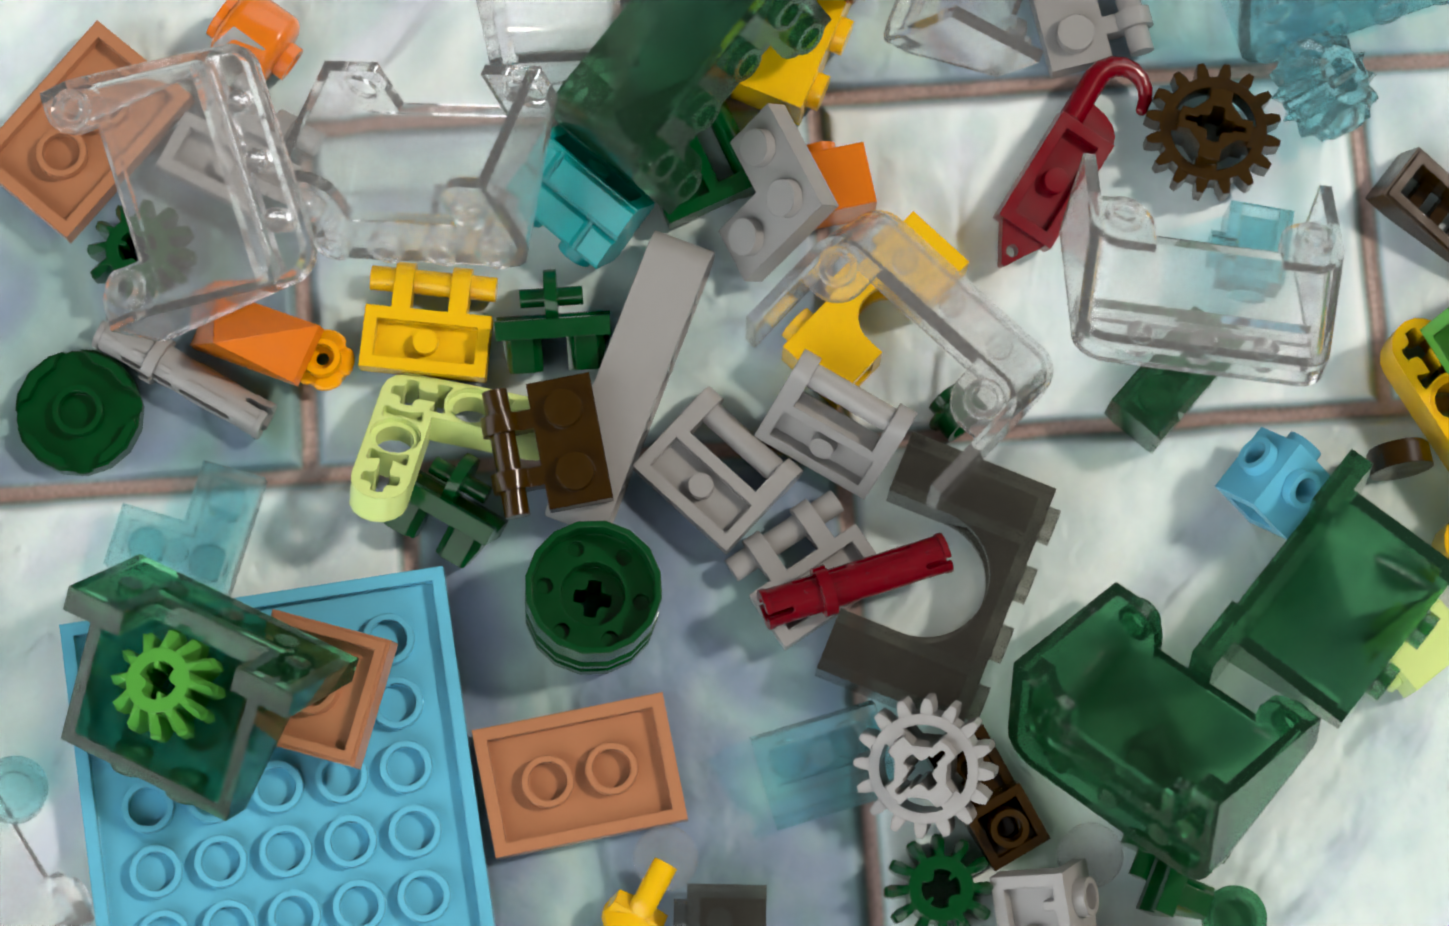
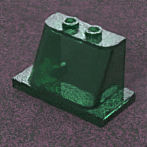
M1351 449L1313 497L1305 518L1238 603L1233 600L1194 648L1186 677L1207 692L1229 663L1340 729L1367 694L1378 701L1401 671L1392 661L1406 643L1418 650L1441 618L1434 614L1432 610L1449 589V559L1362 496L1373 463Z
M139 554L68 587L63 610L90 622L61 739L110 763L112 769L119 774L140 778L164 790L166 795L175 802L194 805L227 821L246 809L290 717L352 682L359 658ZM175 629L184 633L187 641L196 639L209 646L210 650L207 658L218 660L224 669L211 683L224 688L227 697L220 700H209L206 708L213 712L216 722L207 724L198 718L194 719V738L185 740L174 731L169 742L159 743L151 738L149 731L143 734L132 731L127 724L130 714H123L115 709L112 702L126 689L113 684L110 675L118 672H128L131 664L124 660L122 650L131 649L138 654L143 653V634L153 633L163 641L168 630ZM168 678L162 687L166 689L169 695L175 685Z

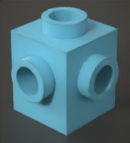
M1261 427L1254 437L1243 446L1236 460L1215 487L1250 523L1289 540L1307 515L1315 509L1318 501L1335 480L1317 462L1321 452L1306 438L1292 431L1287 437H1284Z

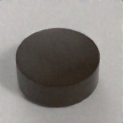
M1419 437L1385 442L1373 447L1366 454L1370 478L1375 481H1390L1414 476L1429 470L1434 465L1429 442Z

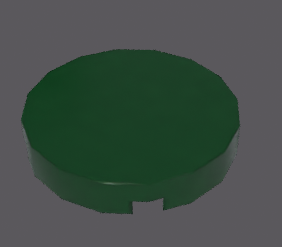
M83 349L68 353L60 352L48 356L32 369L17 393L15 411L17 412L16 421L21 441L41 464L63 475L90 476L111 469L131 453L143 429L145 406L138 384L117 360L101 352Z

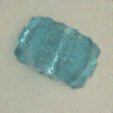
M1327 30L1321 33H1313L1286 47L1284 52L1277 56L1279 64L1269 74L1272 81L1279 87L1271 99L1282 103L1286 110L1283 122L1296 121L1301 138L1316 136L1321 142L1335 140L1362 126L1364 121L1371 117V105L1379 99L1377 93L1369 85L1377 74L1366 70L1362 62L1365 51L1354 53L1351 50L1347 35L1335 38Z

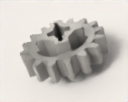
M929 693L923 699L921 707L916 709L914 702L908 695L902 697L897 702L898 716L884 707L874 717L881 731L867 727L861 733L859 740L870 748L871 751L859 753L853 760V766L868 770L869 775L856 787L858 793L875 792L878 799L869 810L873 816L882 813L886 809L894 814L891 820V830L897 832L906 821L914 823L916 838L923 839L928 833L931 824L936 823L938 830L945 837L950 835L955 828L954 816L967 825L975 819L977 811L971 801L986 805L991 798L993 792L986 785L982 784L981 781L994 779L998 774L999 766L991 762H984L983 757L991 752L996 745L994 739L978 740L974 733L983 721L979 716L971 718L966 723L958 718L962 702L955 700L943 711L938 709L936 694ZM917 725L937 727L945 731L943 735L923 733ZM887 746L890 747L887 752L895 760L894 778L890 781L885 768ZM940 751L945 752L937 762V767L934 771H928L924 775L919 774L911 781L907 779L916 769L914 766L919 760H925L929 756L933 758ZM962 751L966 757L968 768L965 787L961 784L964 779L957 772V756ZM909 797L929 799L934 806L918 805L907 799Z

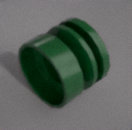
M605 520L577 521L554 531L535 550L525 575V622L536 648L555 666L579 675L608 674L630 664L649 644L658 620L662 601L661 571L651 549L631 530ZM588 593L600 595L599 601L603 607L598 609L596 617L583 615L584 608L580 603L585 602Z

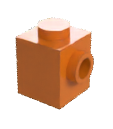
M819 141L808 144L807 147L839 205L816 229L874 218L877 200L864 142L836 147L834 141Z

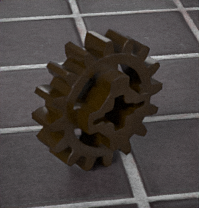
M1204 63L1197 65L1192 81H1189L1179 71L1173 74L1170 81L1172 92L1158 88L1152 102L1159 110H1148L1143 121L1144 126L1156 131L1147 135L1143 142L1144 150L1159 151L1160 153L1151 168L1153 172L1160 173L1169 169L1174 174L1169 188L1175 191L1184 182L1193 185L1192 198L1197 201L1200 200L1206 188L1214 189L1219 202L1225 201L1233 183L1241 192H1248L1254 183L1250 172L1264 177L1272 165L1264 155L1276 154L1281 143L1280 139L1267 134L1277 129L1281 122L1280 114H1265L1263 111L1272 97L1270 92H1262L1254 96L1249 91L1254 76L1249 73L1239 83L1230 80L1231 66L1227 64L1222 66L1217 77L1209 76L1208 69ZM1207 96L1206 101L1195 108L1183 105L1182 109L1178 110L1182 104L1190 99ZM1232 103L1242 110L1248 120L1242 119ZM1206 123L1217 126L1216 136L1219 137L1217 142L1206 139L1207 129L1204 128ZM1175 145L1182 146L1192 161L1191 163L1180 154ZM1241 155H1246L1239 163L1229 168L1216 170L1217 164L1227 157L1240 159Z

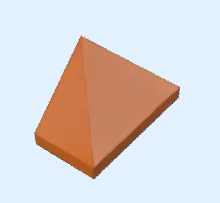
M215 289L190 346L200 352L298 387L324 329L312 322Z

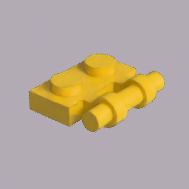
M398 261L396 267L372 265L370 290L393 292L391 306L366 304L358 363L360 370L398 375L411 373L439 379L486 383L493 318L492 316L469 314L472 300L496 302L498 278L474 275V269L454 267L453 273L418 270L417 263ZM415 295L449 298L448 312L414 309Z

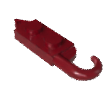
M1109 56L1096 61L1085 71L1061 112L1051 122L992 217L999 222L997 261L999 268L1005 267L1038 249L1046 252L1052 248L1115 146L1113 125L1107 116L1094 105L1109 80L1115 77H1123L1130 80L1138 92L1136 113L1140 116H1144L1147 113L1152 102L1153 87L1148 74L1137 62L1127 57ZM1007 247H1011L1014 250L1013 257L1007 254Z

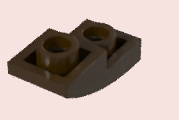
M981 723L974 733L978 740L991 739ZM994 747L991 752L983 757L984 762L998 765V774L994 779L981 781L993 794L986 805L971 801L977 811V816L969 825L965 823L964 825L991 868L997 871L1051 838L1021 784L1013 779L997 748ZM940 751L933 758L930 756L926 758L932 771L937 767V762L944 755V751ZM962 751L957 756V772L964 779L961 784L965 787L968 768L966 757Z

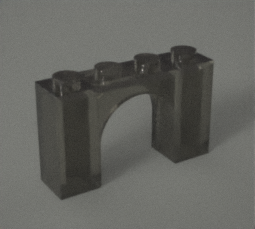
M913 431L890 486L886 501L947 525L959 532L970 542L976 550L984 570L985 592L981 607L965 625L951 633L936 637L907 635L841 608L817 665L815 676L897 709V702L902 697L908 695L914 702L916 709H919L923 699L929 693H934L937 697L938 709L945 711L955 700L962 702L961 712L958 716L959 719L964 722L965 719L970 720L976 716L980 717L991 687L981 684L980 680L988 660L1000 664L1014 631L1013 627L1003 624L1012 601L1024 605L1038 569L1027 565L1035 542L1045 546L1048 545L1061 510L1050 506L1056 488Z

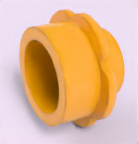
M324 329L300 381L302 384H311L319 391H330L339 387L345 378L351 374L355 364L353 350L346 347V339L342 334L334 330ZM321 354H326L329 357V361L325 365L317 363V358Z

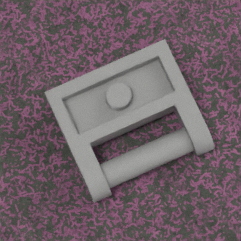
M804 349L754 437L860 498L865 499L911 427L917 412L901 403L897 408L891 406L820 365L819 363L822 358ZM807 386L883 430L881 436L805 393V387Z
M709 386L691 402L632 465V468L647 484L727 555L773 504L796 483L804 471L790 458L783 461L760 439L754 437V434L721 405L724 398ZM706 424L766 479L756 492L692 435L700 426Z

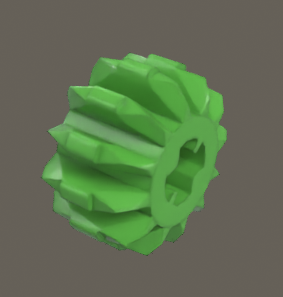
M172 629L168 630L163 641L153 633L143 634V653L141 654L131 649L122 650L124 660L131 665L128 672H118L110 675L113 684L126 689L112 703L117 711L123 714H130L127 724L132 731L138 734L149 731L153 740L159 743H167L174 731L185 740L194 738V719L196 718L207 724L216 722L215 715L206 706L209 700H220L227 696L224 688L211 683L224 669L218 660L207 658L210 650L208 644L199 638L187 641L184 633ZM168 678L175 685L169 695L166 689L162 687Z

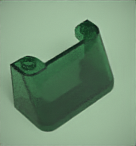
M1115 582L1014 662L1008 736L1019 757L1035 771L1181 875L1192 880H1202L1226 860L1314 748L1318 738L1321 718L1309 711L1301 702L1281 695H1274L1268 698L1259 706L1256 714L1163 652L1161 650L1163 632L1158 610L1148 600L1138 597Z

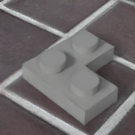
M767 103L730 142L756 193L719 230V233L742 278L747 282H762L839 206L786 106Z

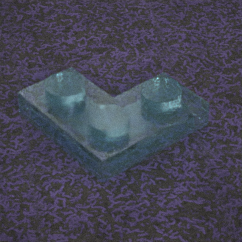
M203 460L185 519L181 520L123 503L103 564L107 568L214 599H230L268 481L262 476Z

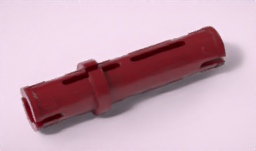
M939 532L931 537L830 569L825 568V565L822 564L811 568L810 575L767 589L757 590V599L759 603L763 602L762 605H759L760 611L769 630L818 613H823L827 618L839 614L840 606L944 573H952L954 571L953 562L946 560V558L952 557L945 537Z

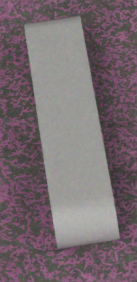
M654 231L592 386L614 501L550 513L547 503L545 516L568 525L577 521L605 520L611 523L614 522L633 474L632 465L640 456L709 277L715 257L714 251L662 232Z

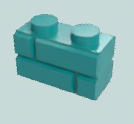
M561 125L542 130L538 133L521 156L520 162L514 166L500 186V190L513 200L510 207L519 219L536 228H540L543 225L561 240L558 248L565 257L579 266L589 267L591 265L595 269L613 262L621 254L633 237V233L641 226L655 204Z

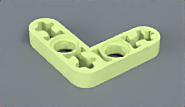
M411 373L395 375L386 380L381 388L351 472L349 504L353 512L361 518L372 522H386L401 516L408 506L430 440L493 453L490 440L483 439L480 422H465L455 416L463 411H474L486 416L482 393L492 389ZM508 393L512 412L530 409L528 396ZM437 408H442L443 413H438ZM535 432L516 436L520 459L540 460ZM392 440L404 442L411 448L407 451L396 453L385 451L378 445L384 441ZM379 475L389 478V485H386L382 492L375 491L379 482Z

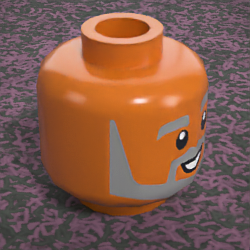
M226 0L206 31V35L212 38L210 47L212 57L251 85H260L266 82L273 74L283 80L303 53V49L295 44L300 32L299 21L272 0Z

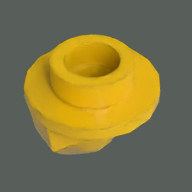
M654 857L634 895L619 889L602 908L601 918L603 925L664 926L668 915L657 907L677 869Z

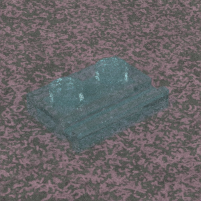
M873 700L749 737L777 831L878 799L874 791L858 793L856 786L869 773L868 770L853 766V760L859 753L871 751L870 748L859 740L861 733L867 727L881 731L874 719L878 711ZM887 746L885 768L890 781L894 778V768L891 755L887 752L889 750Z

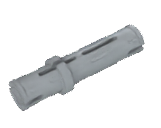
M112 311L107 314L106 321L103 320L96 330L92 340V347L103 351L111 357H115L140 372L138 378L150 385L157 382L177 392L187 400L237 426L256 440L262 436L263 430L267 429L273 419L277 404L268 401L258 394H254L240 386L237 382L185 355V353L174 347L176 342L164 335L157 338L148 332L146 333Z

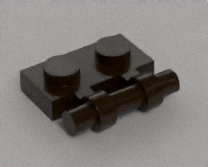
M589 372L526 384L530 405L529 410L512 412L506 388L492 389L482 393L486 416L480 419L483 439L490 440L496 468V473L490 476L494 496H501L506 520L519 519L531 515L527 492L546 489L550 513L614 501ZM535 432L541 466L522 468L516 436Z

